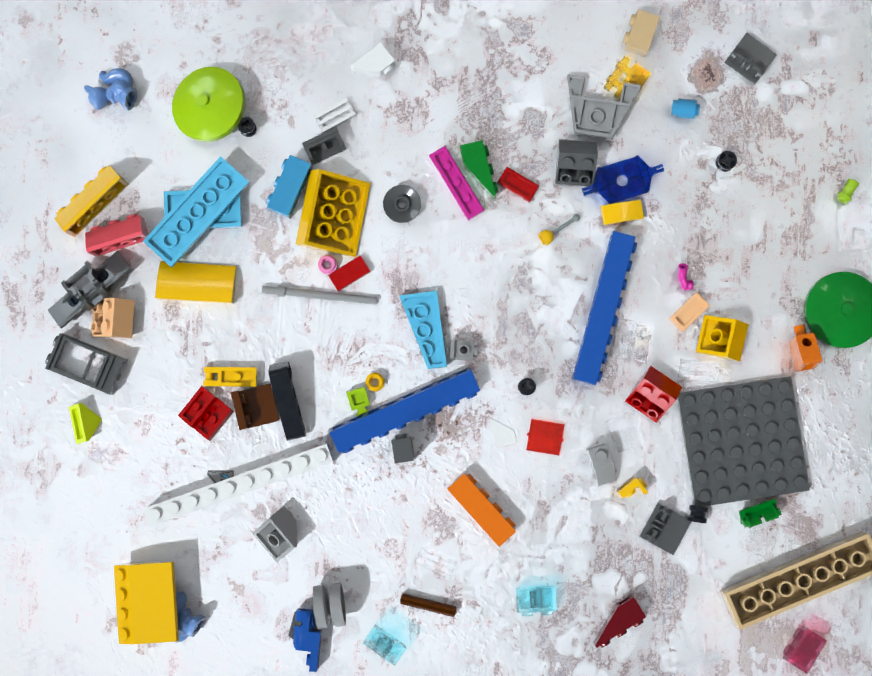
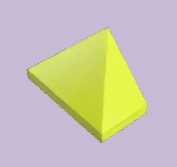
M82 403L69 406L76 444L90 441L102 418Z

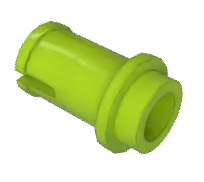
M848 179L842 191L838 192L837 200L843 204L851 202V196L859 186V183L854 179Z

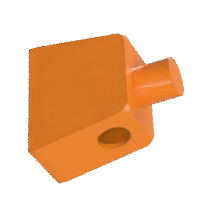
M804 324L794 326L795 336L790 341V349L795 372L814 369L823 361L815 334H807Z

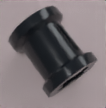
M250 117L242 118L238 124V129L243 136L252 137L255 135L257 127ZM244 125H246V126L250 125L251 128H250V129L246 128V130H245L243 126H244Z
M525 378L519 382L518 390L522 395H531L535 392L536 384L532 379ZM526 381L532 386V389H529L527 392H525V388H522V384H526Z

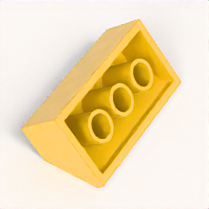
M110 165L105 166L99 170L98 176L94 180H90L84 185L85 189L80 194H75L66 207L64 206L58 210L57 216L54 219L65 233L76 237L129 183Z

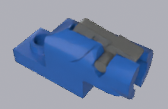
M298 608L294 612L288 636L293 639L295 650L311 652V654H307L306 666H309V672H317L322 630L314 629L316 624L313 610Z

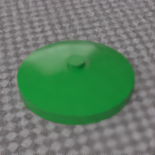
M836 272L824 276L811 287L804 303V316L808 328L815 334V337L822 343L835 348L855 347L872 337V284L867 279L851 272Z

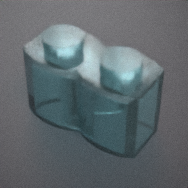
M555 586L516 588L517 612L521 613L522 616H533V612H541V615H552V611H557Z

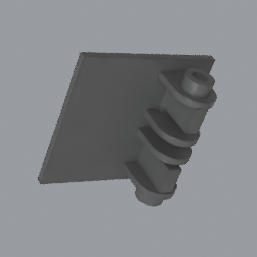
M746 33L724 63L755 85L777 54L749 33Z
M657 503L639 537L674 555L692 521H688L685 517Z

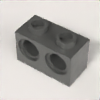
M407 434L395 435V439L391 440L395 464L414 461L412 438L407 437Z

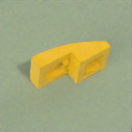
M641 200L600 206L604 225L644 219Z

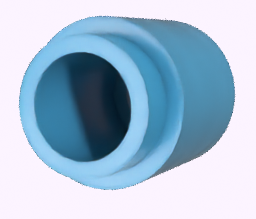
M678 98V100H673L671 115H676L677 118L694 119L695 115H699L700 104H697V100Z

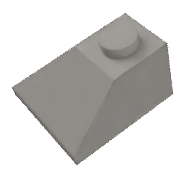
M285 506L252 533L276 563L297 546V521Z

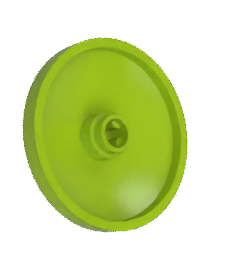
M219 67L197 69L187 75L175 91L172 101L174 121L178 128L193 140L200 142L220 140L229 135L240 123L245 111V93L238 79L227 70Z

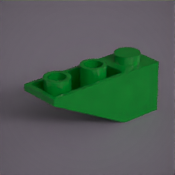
M483 140L460 145L464 168L492 199H495L498 187L496 181H492L491 175L494 174L492 163L488 164L487 156H489L488 146L483 144Z

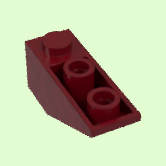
M632 595L614 605L593 641L596 648L607 646L615 636L619 638L626 634L627 629L631 626L637 627L644 622L643 619L646 616Z

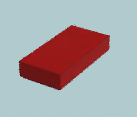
M509 167L505 168L497 182L498 185L529 203L539 188V185Z
M360 255L328 276L339 292L369 274L370 270Z

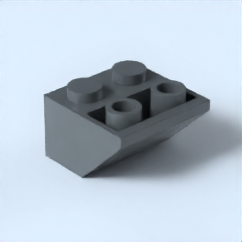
M559 139L555 184L593 187L598 158L597 142Z

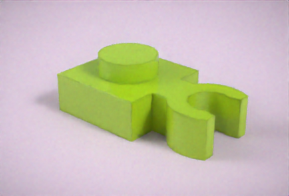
M365 386L346 391L351 410H358L356 417L362 413L369 412L365 408V406L370 405Z

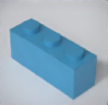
M292 155L284 160L281 167L283 172L281 176H277L274 182V187L276 188L273 194H269L266 204H268L267 208L270 211L289 219L291 218L309 177L310 170L313 168L312 165Z

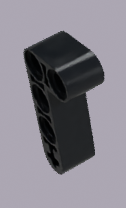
M289 361L269 365V378L286 440L306 437L304 422L292 382V371Z

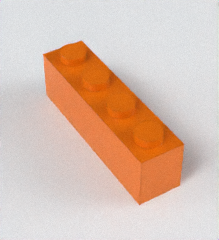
M463 473L447 489L500 547L516 532L514 529L516 525L509 517L505 519L501 515L503 510L496 502L492 504L488 500L490 495L483 488L479 490L476 487L477 481L470 473L468 475Z

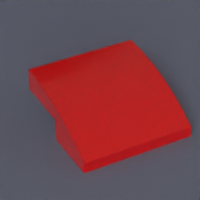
M201 386L178 416L204 438L211 441L234 410L205 387Z

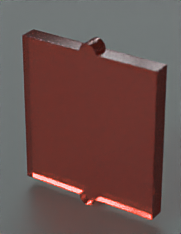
M531 419L529 433H527L526 450L559 456L561 443L564 441L562 438L564 424Z

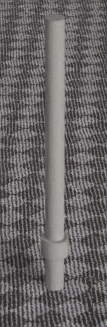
M278 285V287L262 286V293L276 294L277 297H285L286 295L376 305L377 297L293 289Z

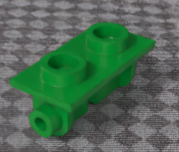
M776 499L764 501L761 504L739 511L740 523L745 528L762 524L761 517L768 522L778 519L782 515L780 509L777 508Z

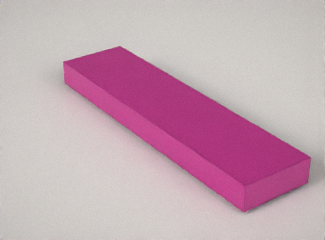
M446 146L430 154V159L467 220L482 213L484 208Z

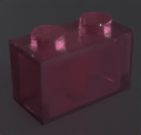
M802 625L801 628L795 631L792 643L785 647L782 658L807 674L827 640Z

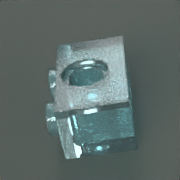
M376 624L373 625L363 640L364 645L394 666L406 650L405 644Z

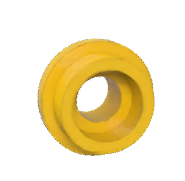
M374 372L367 376L365 383L369 390L377 392L384 387L385 380L381 374ZM374 378L379 380V384L377 386L372 385V380Z

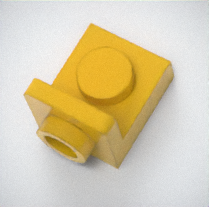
M633 476L618 488L616 492L622 498H629L636 492L635 488H638L642 494L646 495L648 491L645 488L648 486L641 478L637 479Z

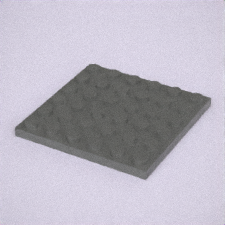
M791 376L679 393L677 401L694 506L703 507L810 491Z

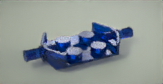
M636 155L630 159L604 167H597L594 184L581 188L583 196L594 193L607 205L648 193L652 176L664 172V168H662V164L649 167ZM618 177H625L627 184L625 186L618 185Z

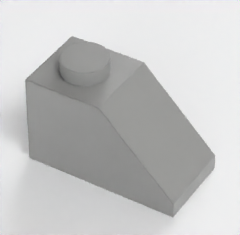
M607 444L587 449L586 452L598 486L616 481L614 464Z

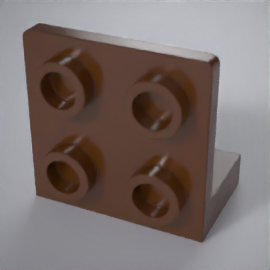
M271 384L230 392L239 430L280 420Z

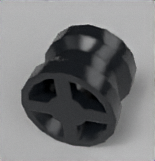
M731 151L722 152L715 160L717 169L722 172L730 171L737 164V157Z
M689 505L691 512L687 520L707 523L706 513L709 508Z

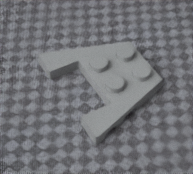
M568 74L567 80L574 133L612 140L640 92L641 85L623 83L620 102L582 96L585 82L584 76Z

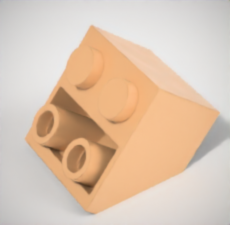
M104 298L92 308L91 336L132 338L135 300Z

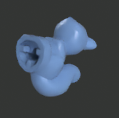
M115 68L108 73L106 71L99 73V79L103 83L111 84L108 89L91 87L89 85L84 86L85 91L88 93L89 102L95 110L103 109L109 101L113 104L120 102L126 110H131L135 105L137 91L133 88L131 74L125 69Z
M176 592L179 641L174 643L182 642L188 636L194 637L206 619L203 615L193 617L191 609H185L187 597L184 592Z

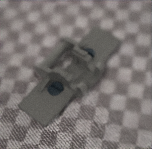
M118 250L96 269L87 260L84 263L85 265L68 280L61 282L68 293L48 309V312L61 329L83 310L86 312L94 308L110 294L111 286L132 269ZM84 275L90 280L82 289L73 286Z

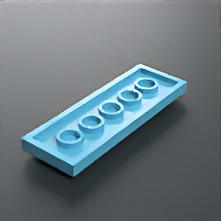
M220 156L143 242L173 268L250 182Z

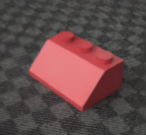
M133 214L127 216V220H114L109 222L108 226L90 228V231L85 233L87 253L98 257L143 242L149 235L145 219L141 215Z

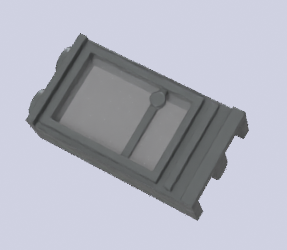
M63 333L56 336L53 341L54 348L52 353H49L45 360V364H47L45 369L106 394L114 395L113 386L115 381L120 379V369L123 363L128 362V359Z

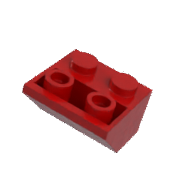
M650 365L638 380L625 402L657 423L677 400L682 386Z

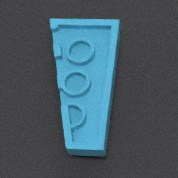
M437 291L400 295V300L427 368L447 367Z

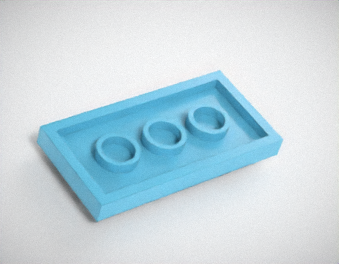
M189 190L164 191V217ZM241 193L208 229L242 227Z

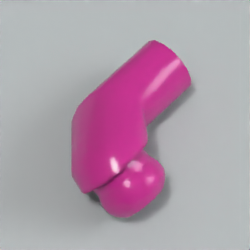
M681 263L678 265L677 273L681 289L684 291L693 290V280H687L688 265Z

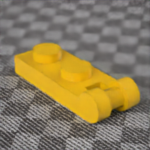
M204 367L205 380H203V386L257 387V367ZM213 373H218V380H213Z

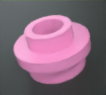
M324 255L319 259L318 267L322 273L331 274L337 268V261L331 255ZM325 262H331V267L325 268Z

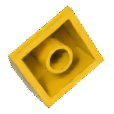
M704 315L696 352L740 362L749 324L737 319Z

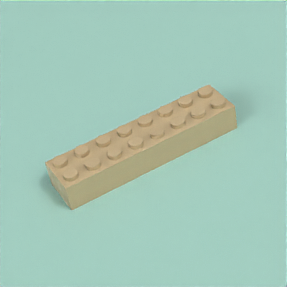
M861 531L720 590L734 626L742 630L871 576L872 540L869 533Z

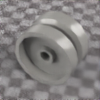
M341 583L330 585L329 597L324 585L313 586V611L318 629L329 627L330 615L335 627L346 626L345 601Z

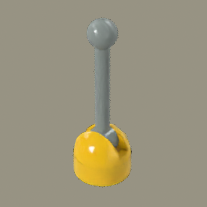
M574 214L572 219L555 230L550 231L546 229L538 233L544 246L551 244L554 234L574 221H579L580 216Z

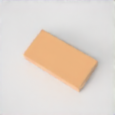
M695 292L669 320L681 332H684L710 304L698 292Z

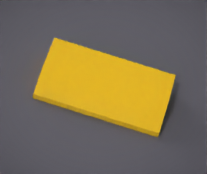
M160 261L155 298L159 300L234 304L237 266L177 262L172 268L166 262Z

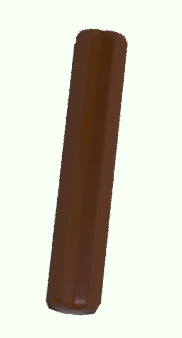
M404 593L400 599V604L450 617H454L457 610L456 606Z

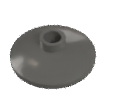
M397 185L389 189L385 194L383 208L391 220L398 223H406L413 220L419 214L421 199L417 191L412 187ZM400 202H405L406 204L404 208H400L398 205Z

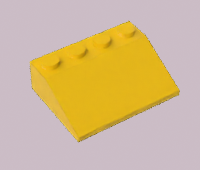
M322 169L310 170L295 245L356 257L371 183Z
M130 562L114 565L119 644L179 641L174 562Z

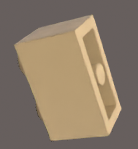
M639 9L636 15L632 14L629 25L632 26L630 33H625L622 42L625 43L624 50L645 57L660 16Z

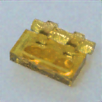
M626 56L621 61H618L615 71L612 75L608 76L607 82L603 87L607 91H610L612 87L618 89L614 96L619 100L623 83L638 84L642 88L651 75L650 72L636 63L630 69L627 66L630 59ZM624 73L627 76L621 83L618 81V78Z

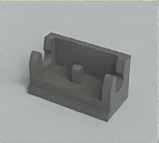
M337 127L302 143L312 165L346 150Z

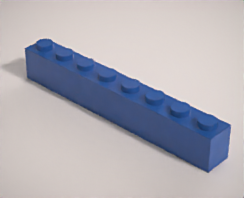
M613 231L610 235L572 380L590 385H596L597 382L600 383L603 374V371H600L601 364L606 362L608 355L605 352L606 346H610L613 336L610 334L611 327H615L618 316H615L617 308L620 309L623 298L620 297L621 290H625L627 285V279H625L626 271L630 272L632 266L630 256L631 253H635L637 242H634L635 236Z
M468 367L372 409L367 413H363L358 417L329 428V433L338 453H348L358 444H361V446L366 445L374 437L378 436L381 438L388 435L390 430L395 428L400 430L406 427L408 422H418L425 418L424 415L439 413L447 405L449 407L455 406L460 403L459 400L465 397L467 399L473 398L480 389L472 370Z

